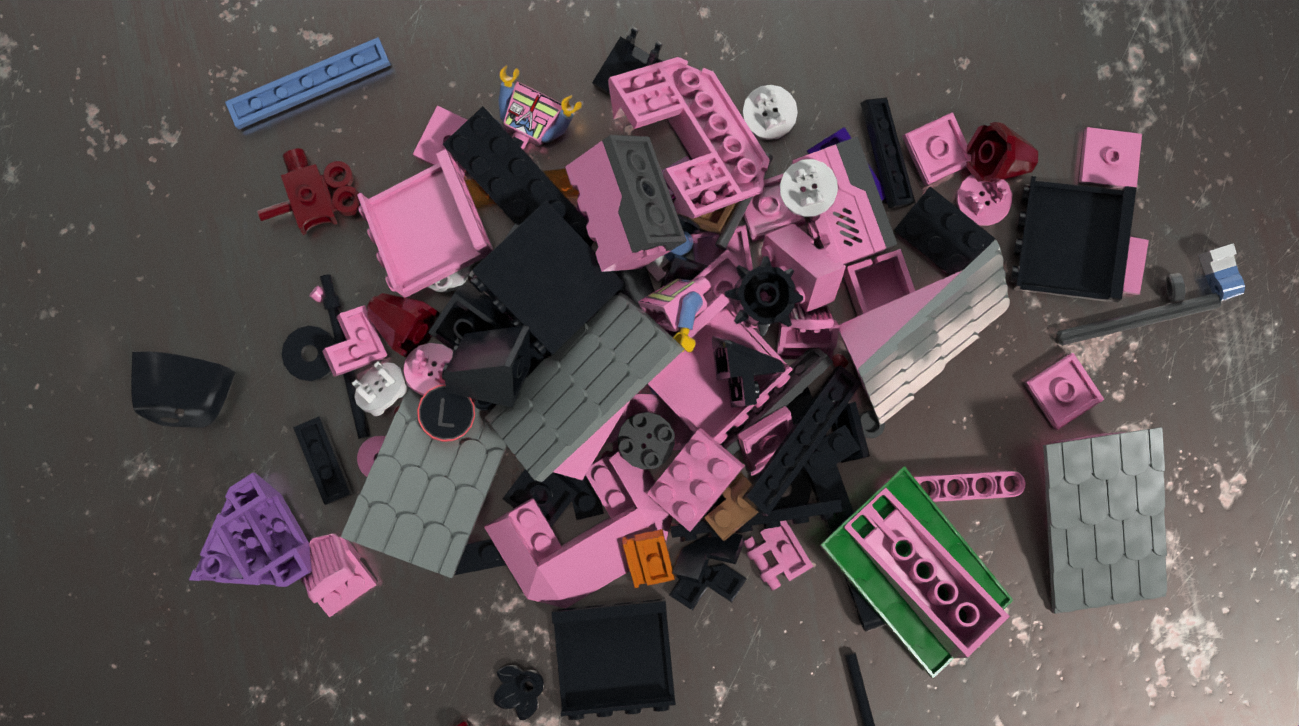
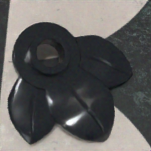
M506 665L497 671V676L503 684L494 694V704L503 709L515 708L520 720L530 718L538 709V696L544 690L542 675L535 670L523 671L516 665ZM525 682H531L533 684V689L528 688Z

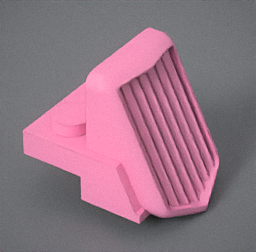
M795 303L794 308L788 315L792 325L788 327L779 322L776 353L781 359H798L809 348L819 347L832 360L834 348L837 346L839 325L833 319L828 305L826 304L806 313L800 304Z
M335 534L312 538L309 542L312 572L302 577L301 582L305 586L310 600L313 603L317 602L329 617L376 585V579L362 563L359 553L348 540Z

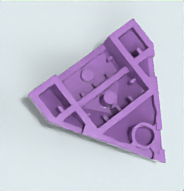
M255 472L229 487L222 511L216 516L200 553V561L197 568L192 571L189 580L287 587L312 572L310 547L307 538L283 496Z

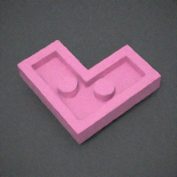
M365 305L340 313L337 316L347 341L327 347L322 351L334 377L382 360L387 356L373 323L367 317L368 312Z

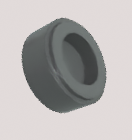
M1180 273L1168 274L1165 285L1169 300L1172 302L1184 300L1185 284Z
M864 411L859 415L865 438H876L883 433L885 422L880 425L875 411Z

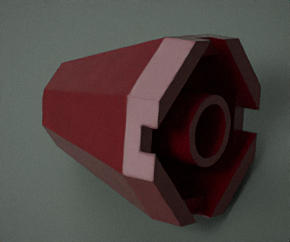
M992 122L989 123V126L982 125L977 128L967 145V154H971V161H967V169L978 182L989 183L1031 173L1038 164V150L1004 123Z
M386 293L374 296L367 305V317L391 349L405 358L418 346L428 344L432 338V335L428 332L435 323L433 322L434 316L438 318L440 312L423 301Z

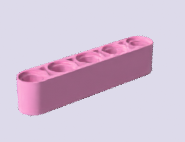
M1014 471L913 476L919 484L923 481H927L930 484L931 491L929 497L933 502L1016 497L1023 493L1026 485L1024 477ZM1008 476L1014 480V487L1009 492L1004 487V481ZM979 478H983L987 484L985 491L979 493L975 487ZM954 479L958 483L959 488L957 493L951 495L947 490V485L949 481Z

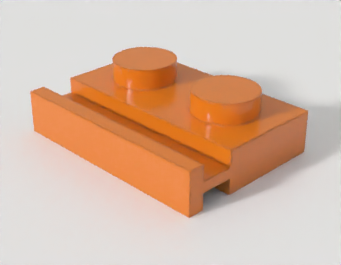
M663 529L637 534L635 538H622L635 588H639L640 584L647 583L648 586L675 580L672 574L673 567Z

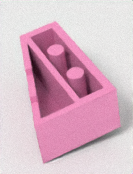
M793 223L765 234L761 253L762 257L768 256L772 267L781 268L783 271L791 268L794 270L791 277L795 284L794 292L803 296V301L797 302V304H800L807 313L835 300L846 266L841 262L835 264L828 258L830 253L826 249L818 250L812 245L814 240Z

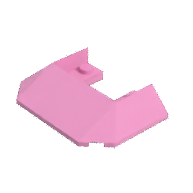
M676 57L610 77L608 83L614 119L626 116L634 129L668 119L693 159L667 168L663 173L664 179L676 197L673 204L678 214L694 219L758 195L763 191V180L770 160L713 71L703 68L702 71L687 65V60Z
M618 448L593 462L586 476L610 517L563 545L560 543L534 497L484 526L527 599L568 608L630 571L623 547V537L630 539L635 538L637 534L663 529L665 540H667L673 517L647 495L656 483L648 469H640L629 464L623 458Z

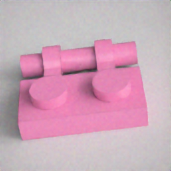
M786 520L780 521V527L759 531L764 539L763 543L757 545L752 536L744 541V545L748 550L746 552L750 560H754L761 572L759 574L763 582H767L771 591L781 586L776 577L778 574L784 572L788 581H791L814 567ZM768 550L772 552L778 562L770 567L763 555Z

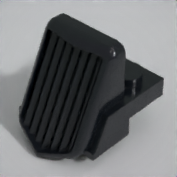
M717 336L711 338L712 347L715 350L713 353L716 379H728L731 408L757 405L756 399L759 398L760 390L758 382L754 381V376L785 372L783 362L777 358Z

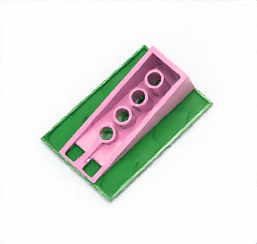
M905 466L820 545L828 557L848 578V581L881 617L882 621L931 678L940 673L953 659L968 658L1010 617L1004 609L1013 601V598Z

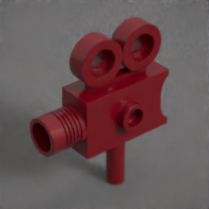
M296 148L285 152L282 156L288 173L281 175L289 200L258 210L257 213L260 220L264 221L293 211L301 233L305 235L310 228L318 224H338L334 214L335 211L344 216L356 214L361 203L357 196L359 192L354 187H351L353 173L346 163L342 161L331 162L326 166L324 175H321L316 164L309 166L305 151L301 148ZM338 175L344 176L342 181H335V177ZM327 186H329V188H331L332 190H335L332 198ZM346 200H353L350 206L343 205Z

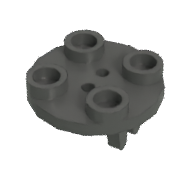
M650 412L637 413L629 417L621 426L618 434V449L623 458L632 466L640 469H656L671 456L675 445V434L670 424L660 415ZM647 433H651V438L646 437ZM642 443L646 444L645 448H641Z

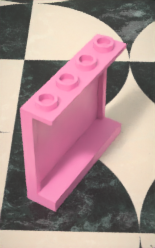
M446 149L436 154L439 163L368 199L362 193L357 194L361 203L358 207L359 212L370 227L367 229V233L379 250L376 253L377 259L388 274L385 277L387 285L391 291L398 292L404 298L485 258L493 251L458 163Z
M722 293L714 297L707 304V308L695 317L693 330H689L688 336L695 340L693 351L681 352L648 383L694 433L701 428L719 444L728 437L726 432L733 425L737 428L749 417L747 412L754 406L759 408L769 399L768 393L775 386L777 388L782 387L791 378L789 373L793 370L750 324L745 321L739 324L734 322L737 312ZM713 336L736 342L783 362L785 372L754 376V381L758 382L760 390L759 398L756 399L757 405L731 408L728 379H716L713 353L715 350L712 347L711 340Z

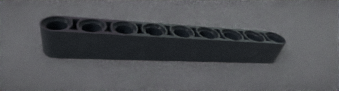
M808 386L786 406L791 412L793 426L813 400ZM837 464L815 479H810L817 502L840 498L842 500L843 512H837L838 518L824 520L829 536L854 514ZM843 574L865 633L885 626L886 624L882 621L881 617Z

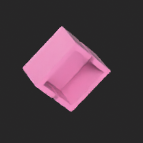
M901 249L878 256L874 260L869 259L848 266L843 274L857 316L915 291Z

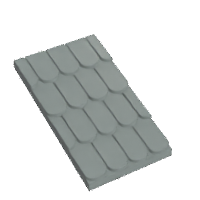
M997 240L990 244L964 270L839 325V332L880 425L912 401L914 393L941 373L947 362L979 338L978 333L1008 309L1010 299L1005 280L1006 272L1003 267L1001 248Z
M619 293L611 297L550 358L544 359L525 379L513 407L497 404L485 418L534 480L543 482L552 472L583 480L630 400L685 348L631 298L623 293Z
M408 387L362 491L358 495L341 538L453 578L507 445L485 418L493 408L478 410L475 405V418L472 427L463 437L451 442H440L431 439L418 423L417 409L423 396Z
M1163 428L1103 433L1051 441V444L1043 445L1052 613L1072 612L1166 597L1167 573L1165 556H1167L1164 515L1166 504Z

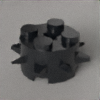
M763 256L760 265L751 271L738 265L736 269L740 279L734 285V289L725 291L724 295L731 299L733 307L737 312L734 322L739 324L745 321L748 324L757 326L760 336H765L769 326L777 322L790 327L792 323L788 315L794 308L795 303L803 301V296L794 292L795 284L791 279L794 270L791 268L783 271L781 268L772 267L768 256ZM765 291L768 297L765 298V301H762L759 293Z

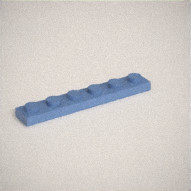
M377 37L225 101L235 127L241 129L386 68L391 64L381 40Z

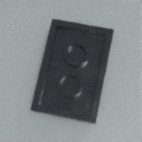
M931 186L928 187L894 229L895 232L950 276L964 270L996 239Z

